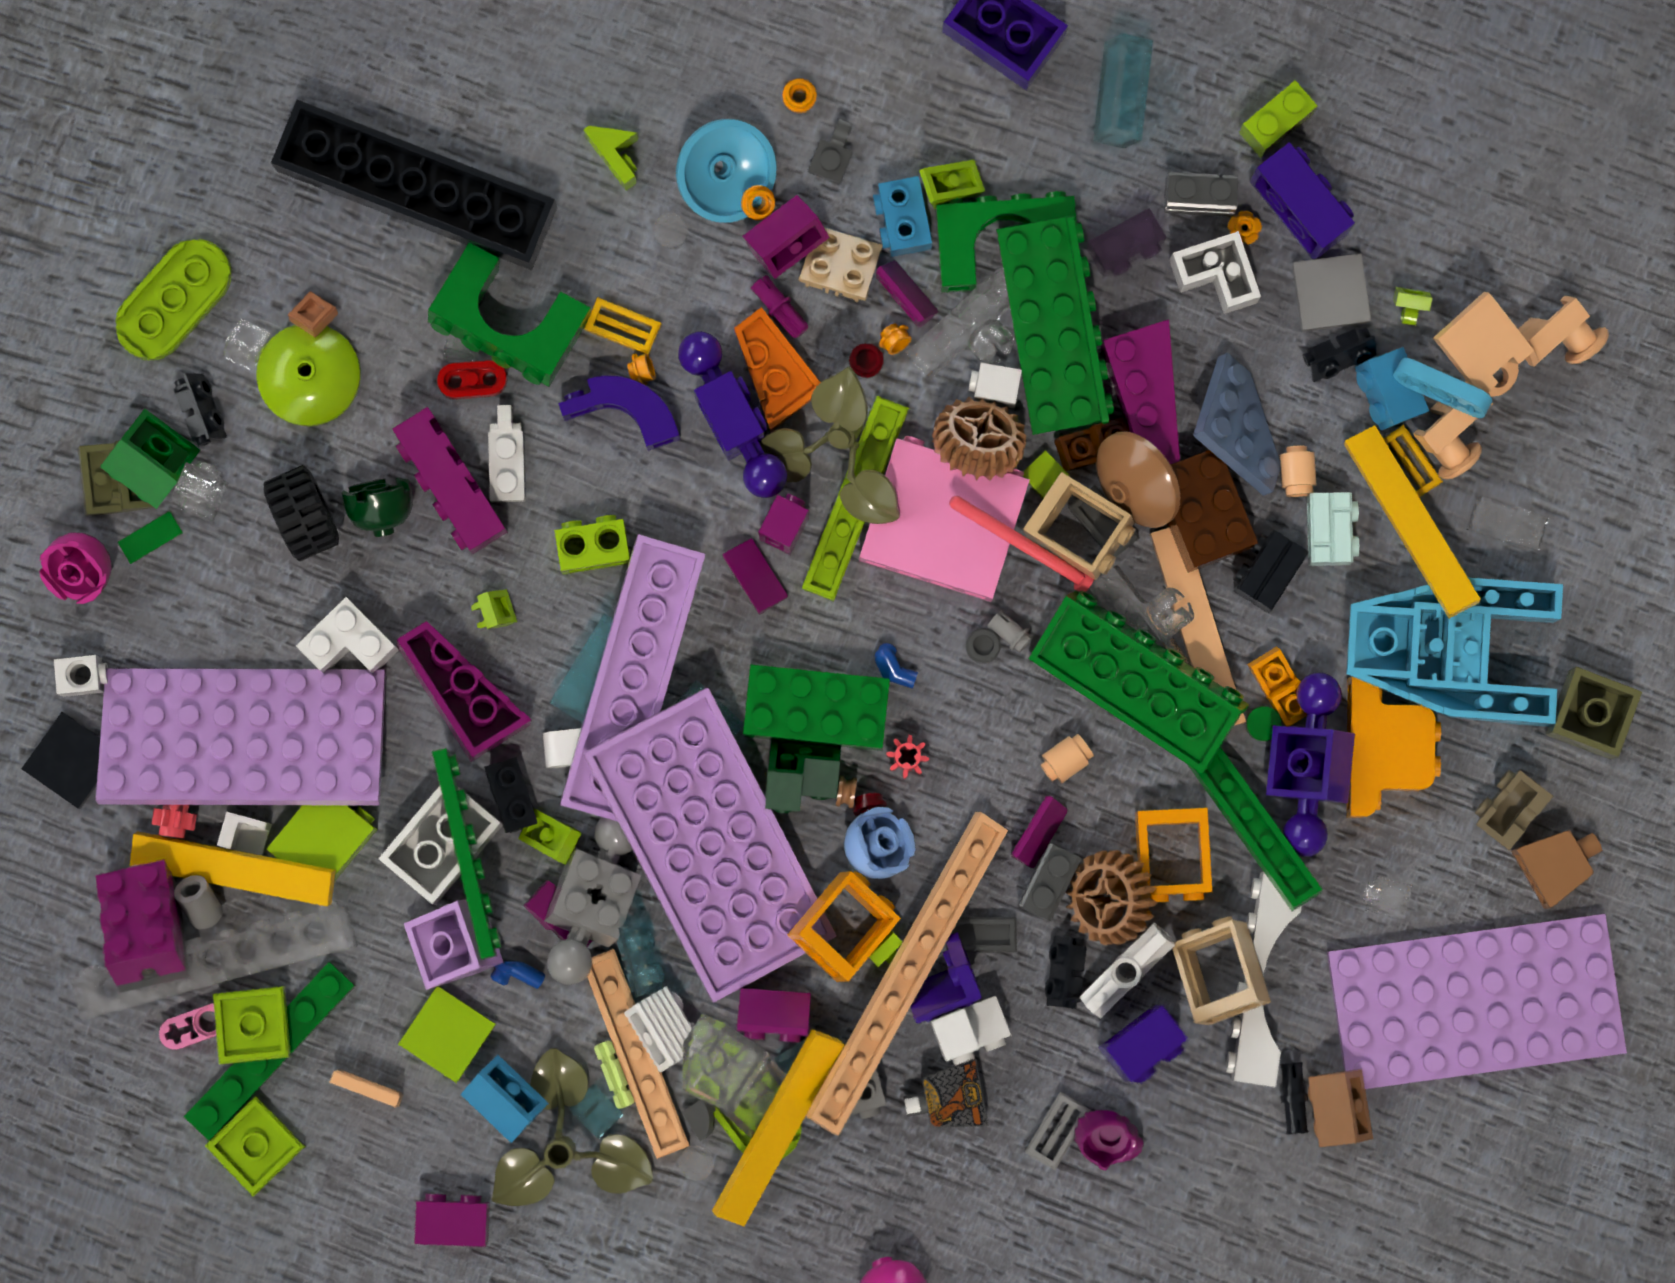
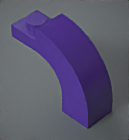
M621 376L589 378L587 382L591 390L590 393L584 394L583 390L575 391L565 395L564 402L558 403L564 421L601 409H616L625 412L638 424L648 451L680 440L673 416L663 400L647 386Z

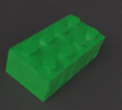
M750 664L743 736L770 740L841 745V747L882 751L890 679Z

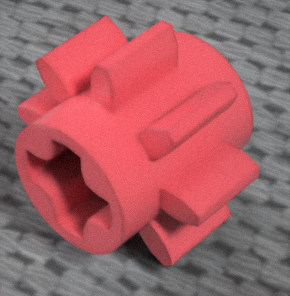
M909 735L907 743L903 744L895 738L893 742L897 747L896 752H886V756L894 758L895 761L890 767V771L900 768L903 770V779H906L908 771L913 769L918 775H921L922 771L918 766L919 762L929 761V757L921 756L920 752L926 744L923 742L916 746L912 743V735ZM904 748L907 752L913 749L916 752L913 758L914 765L911 766L908 762L904 764L899 762L902 756L901 749Z
M163 805L162 809L154 808L151 825L160 826L158 835L185 839L186 830L194 831L197 814L189 813L190 805Z

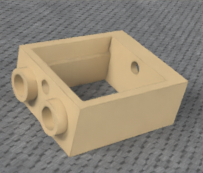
M1061 472L1023 528L1026 537L1094 580H1097L1101 573L1106 575L1116 559L1113 556L1120 544L1125 546L1130 541L1135 528L1132 527L1134 520L1131 514ZM1071 495L1119 523L1092 564L1045 535Z
M1224 917L1212 922L1213 927L1207 930L1193 929L1181 935L1182 939L1175 942V946L1172 949L1195 1024L1212 1025L1271 1003L1247 922L1233 920L1232 917ZM1233 937L1248 989L1211 1002L1195 951Z

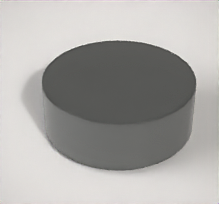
M987 628L973 631L966 641L968 656L974 662L980 664L992 662L996 659L1001 649L998 635Z

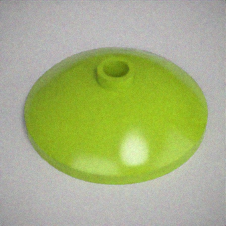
M293 325L281 330L266 344L258 360L256 378L263 401L279 418L299 426H318L333 421L350 407L359 390L361 370L355 350L349 341L336 330L326 326L315 338L300 327ZM304 365H309L312 369L310 375L306 377L301 376L299 373L300 368Z

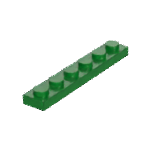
M446 748L432 751L480 958L484 960L497 957L496 949L501 948V941L497 927H490L487 915L493 913V907L489 892L482 893L479 881L480 879H485V873L481 858L474 859L471 845L477 844L473 824L466 825L463 811L469 810L465 790H458L455 776L461 775L456 755L450 756L449 750Z
M1222 748L1219 749L1203 774L1189 766L1292 912L1321 894L1323 890Z
M328 962L287 1006L291 1055L356 986L331 962ZM288 1058L233 1063L187 1112L184 1118L210 1141Z

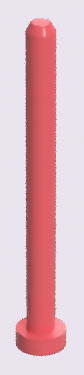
M953 496L950 499L949 505L952 509L1074 582V589L1078 592H1086L1092 585L1093 578L959 496Z

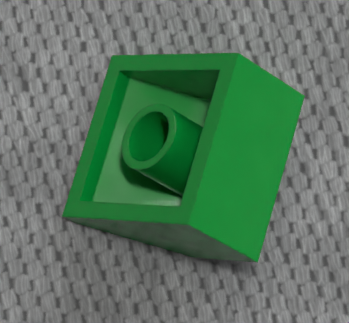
M144 408L100 467L112 479L121 482L136 493L142 501L149 503L157 509L201 450Z

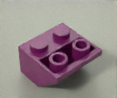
M740 988L737 1031H744L745 1039L765 1040L766 1033L779 1034V1041L800 1042L801 1036H808L811 993Z

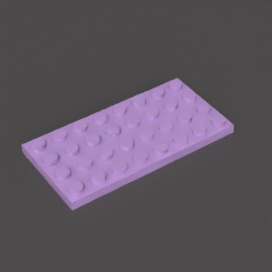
M106 668L108 683L104 684L96 801L98 804L380 805L386 685L385 670L377 669L372 673L368 669H327L323 673L319 669Z
M706 687L582 753L713 1003L805 954L787 934L813 905L817 897L772 810L765 809L766 798L709 688ZM824 912L811 928L827 942L837 936Z
M1606 914L1327 952L1344 1071L1362 1069L1365 1089L1627 1053Z

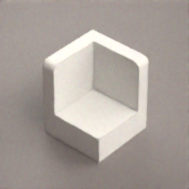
M226 812L217 846L263 856L272 824Z

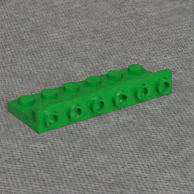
M1070 215L996 229L1032 435L1095 423H1109L1108 414H1114L1111 394H1105L1102 380L1108 379L1105 359H1098L1096 346L1102 345L1099 325L1093 326L1091 312L1096 311V303L1093 290L1087 291L1085 277H1090V269L1087 256L1081 257L1079 243L1084 242L1081 221L1075 222L1074 216Z
M1073 591L1066 595L1028 659L1201 774L1206 772L1240 715L1249 706L1248 703L1243 701V695L1231 687L1226 686L1224 688L1214 682V676L1200 667L1195 669L1184 662L1185 657L1178 651L1171 648L1164 649L1155 643V637L1143 629L1135 630L1126 624L1127 619L1114 610L1106 611L1097 605L1098 600L1085 591Z

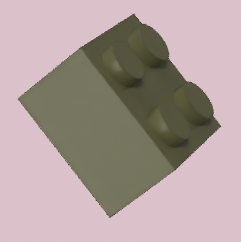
M1579 667L1572 668L1568 671L1557 701L1556 723L1547 728L1545 735L1610 760L1618 758L1642 691Z

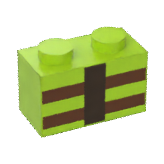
M1294 80L1244 122L1239 134L1258 156L1262 158L1314 114L1318 105L1299 83Z

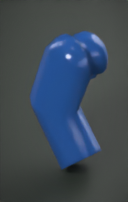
M884 643L880 645L875 653V663L881 676L890 679V682L913 689L918 672L900 667L895 655L897 650L892 644Z
M503 961L504 963L494 966L495 970L491 974V979L503 986L508 984L512 976L535 989L541 986L545 978V973L521 961Z

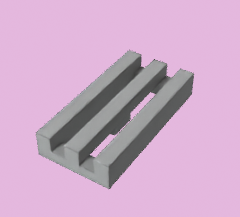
M1059 1092L1024 1152L1056 1170L1075 1138L1074 1129L1077 1128L1078 1118L1084 1117L1085 1112H1090L1091 1110L1064 1093ZM1063 1102L1067 1103L1066 1110L1040 1153L1035 1151ZM1074 1109L1080 1111V1114L1054 1158L1050 1160L1047 1158L1048 1153Z

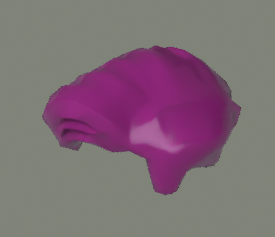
M1112 1110L1085 1112L1084 1117L1078 1118L1077 1128L1074 1129L1075 1138L1073 1140L1077 1143L1083 1157L1104 1171L1113 1164L1135 1158L1142 1152L1144 1146L1143 1139L1138 1136V1130L1135 1125L1131 1124L1129 1118L1121 1116Z

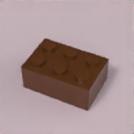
M1208 450L1170 465L1175 473L1180 489V507L1177 515L1167 523V526L1171 530L1188 573L1250 550L1258 544L1228 467L1220 458Z

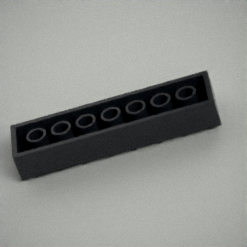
M298 99L295 102L271 161L276 172L462 244L468 245L470 242L498 258L532 270L557 210L556 201L551 197Z

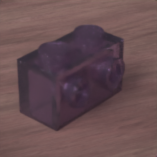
M1148 208L1090 240L1086 249L1103 278L1110 274L1117 277L1131 269V263L1143 257L1144 260H1148L1162 251L1161 246L1164 245L1167 237L1151 209Z

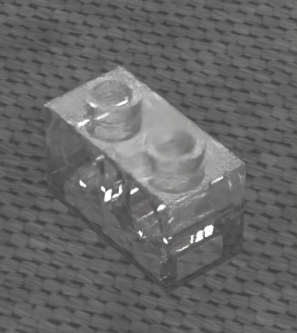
M197 460L196 465L186 462L170 502L185 512L214 522L229 483L221 477L222 472L218 471L215 466Z

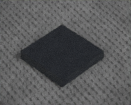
M61 712L26 761L22 770L76 808L81 809L97 786L100 737L64 712Z

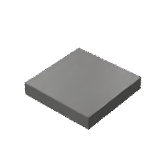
M1362 253L1292 263L1301 332L1371 322Z

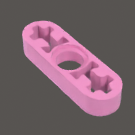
M214 1003L166 1020L159 1030L162 1044L169 1049H182L216 1037V1030L207 1032L200 1025V1018L205 1012H214ZM193 1017V1028L199 1037L193 1038V1032H188L180 1036L181 1042L178 1044L175 1039L168 1038L167 1033L172 1031L171 1025L176 1024L177 1028L187 1027L191 1025L187 1018Z

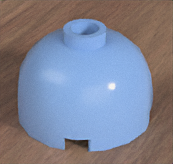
M875 807L860 814L853 820L846 831L844 839L845 855L850 865L857 872L868 878L885 879L906 870L910 865L908 864L910 857L914 856L915 853L914 835L908 823L903 818L898 820L895 815L891 814L893 810L890 808Z

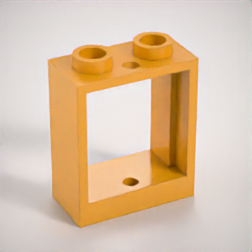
M1208 808L1135 812L1137 860L1140 863H1144L1141 873L1150 874L1147 826L1198 824L1201 884L1153 886L1157 889L1150 893V899L1156 902H1169V895L1183 894V901L1204 900V893L1212 892ZM1149 878V880L1147 881L1148 886H1151V885H1150V878Z
M857 871L839 872L787 934L836 982H849L901 919L893 911L895 909L893 903L882 895L877 896L869 888L871 884L867 878ZM843 889L847 890L877 919L845 959L811 928Z

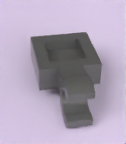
M839 119L831 142L820 139L808 173L838 185L841 184L853 151L844 148L852 129L851 123Z

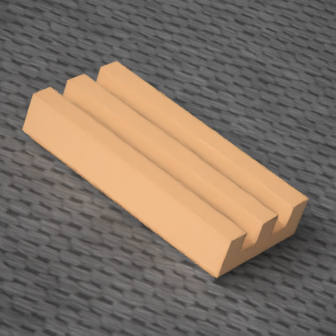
M341 1069L333 1072L329 1082L393 1107H399L403 1098L402 1092Z

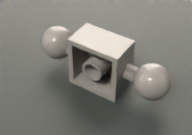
M601 817L597 822L594 831L595 841L600 848L598 856L595 857L578 849L570 855L563 868L544 919L547 923L569 931L567 940L555 944L547 957V967L551 976L556 981L566 985L577 984L589 975L592 968V956L587 948L589 940L606 947L611 946L618 940L641 878L640 874L617 866L619 857L631 852L632 848L618 821ZM590 892L597 897L598 902L596 904L591 902L592 896L589 895Z

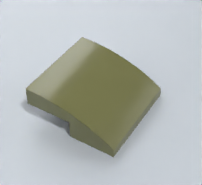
M120 440L109 444L78 447L85 516L154 508L149 503L142 501L136 493L121 482L112 479L100 467Z

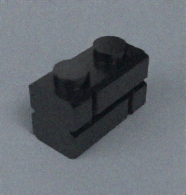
M1275 530L1269 536L1264 534L1260 536L1258 544L1252 549V552L1257 554L1250 566L1243 563L1233 579L1238 583L1234 592L1267 613L1273 610L1309 553L1306 549L1290 541V539Z

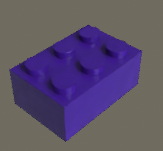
M959 0L943 22L942 32L1027 90L1066 36L1068 25L1032 0Z
M1289 142L1256 168L1250 183L1314 260L1321 257L1347 236L1355 224L1352 220L1354 214L1344 201L1338 202L1331 194L1332 187L1328 180L1320 173L1316 175L1308 165L1310 164V159L1307 154L1298 146L1294 148Z
M1153 1005L1098 1048L1123 1081L1142 1084L1157 1072L1154 1066L1161 1060L1170 1062L1184 1052L1186 1049L1182 1044L1188 1038L1163 1005Z

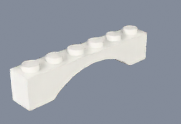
M1262 871L1259 878H1253L1251 898L1256 899L1254 913H1248L1247 925L1262 974L1264 975L1267 958L1275 941L1285 927L1301 912V906L1292 912ZM1246 979L1244 982L1238 983L1236 993L1248 989ZM1260 1006L1241 1013L1239 1017L1233 1018L1231 1038H1236L1235 1051L1228 1052L1226 1073H1231L1230 1080L1276 1087L1281 1052L1271 1036L1265 1019L1264 1008Z

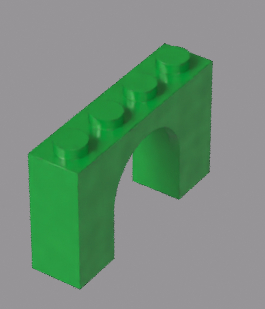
M1064 191L1046 193V198H1032L1031 194L1024 193L1012 195L1011 200L998 201L997 196H982L977 198V202L963 203L962 198H956L944 204L936 205L941 293L976 290L974 244L979 234L986 227L999 221H1015L1026 224L1070 215L1074 216L1076 222L1075 196H1066Z
M469 242L429 307L428 322L436 332L445 336L451 334L460 339L461 343L469 350L474 352L481 350L492 356V360L499 366L507 369L512 367L522 372V376L529 382L536 385L542 383L550 387L585 328L590 316L591 307L560 291L541 324L531 332L511 336L493 330L483 320L479 312V304L482 296L485 295L499 271V258Z

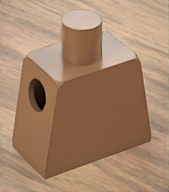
M1570 830L1515 848L1511 852L1544 909L1555 906L1594 873L1587 859L1602 852L1603 849L1593 833L1576 841Z

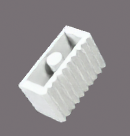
M668 986L624 1012L659 1072L666 1070L703 1047L700 1041L702 1036L699 1028L693 1022L688 1021L682 1011L683 1002L677 993L671 992Z

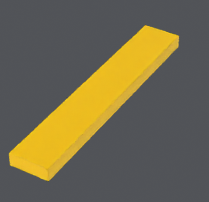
M1374 425L1345 440L1344 446L1448 618L1450 619L1480 603L1479 595L1377 427Z
M140 831L133 834L130 866L165 860L172 875L175 877L187 878L199 875L211 884L326 907L332 904L335 870Z
M814 1029L811 1030L714 1205L712 1212L716 1217L745 1227L845 1045L841 1040Z

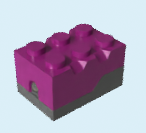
M165 860L133 865L125 869L95 875L97 895L101 905L100 924L104 934L103 952L105 967L120 993L189 977L182 909L174 897V890L178 884Z

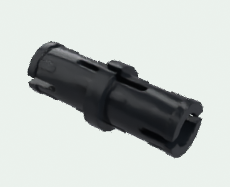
M1303 1062L1280 1064L1284 1095L1280 1096L1281 1103L1285 1105L1286 1135L1309 1133L1305 1101L1309 1100L1308 1094H1304Z

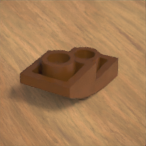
M1125 417L1110 420L1109 423L1096 424L1089 429L1055 439L1054 443L1063 469L1066 472L1096 464L1099 446L1107 437L1116 432H1129Z

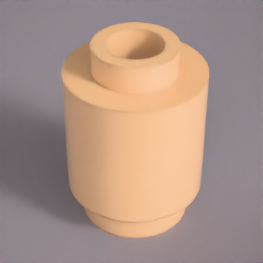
M1307 446L1286 447V453L1280 454L1282 488L1286 491V497H1304L1314 493L1313 487L1317 486L1314 452L1307 451Z
M1077 734L1072 738L1070 736L1066 737L1042 755L1045 762L1040 766L1052 782L1058 779L1063 783L1089 765L1088 760L1094 757L1083 738Z

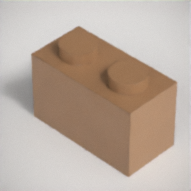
M1362 1069L1308 1077V1096L1313 1105L1315 1117L1314 1133L1318 1138L1319 1147L1353 1144L1373 1139Z

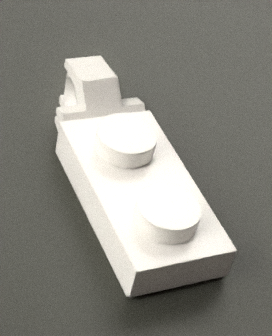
M497 405L498 424H490V432H488L490 502H524L526 500L524 433L521 423H513V407L511 405Z

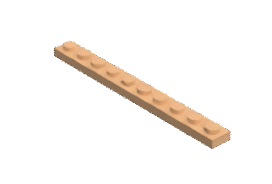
M982 812L974 813L805 1116L834 1135L839 1136L1008 832L1006 828Z

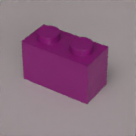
M798 195L742 236L754 257L774 279L830 238L818 216Z
M788 493L785 498L777 494L758 531L759 540L791 555L809 520V510L805 509L806 507L804 506L806 503Z
M425 1194V1200L416 1201L414 1244L486 1247L489 1236L490 1202H481V1195H461L460 1201H446V1194Z

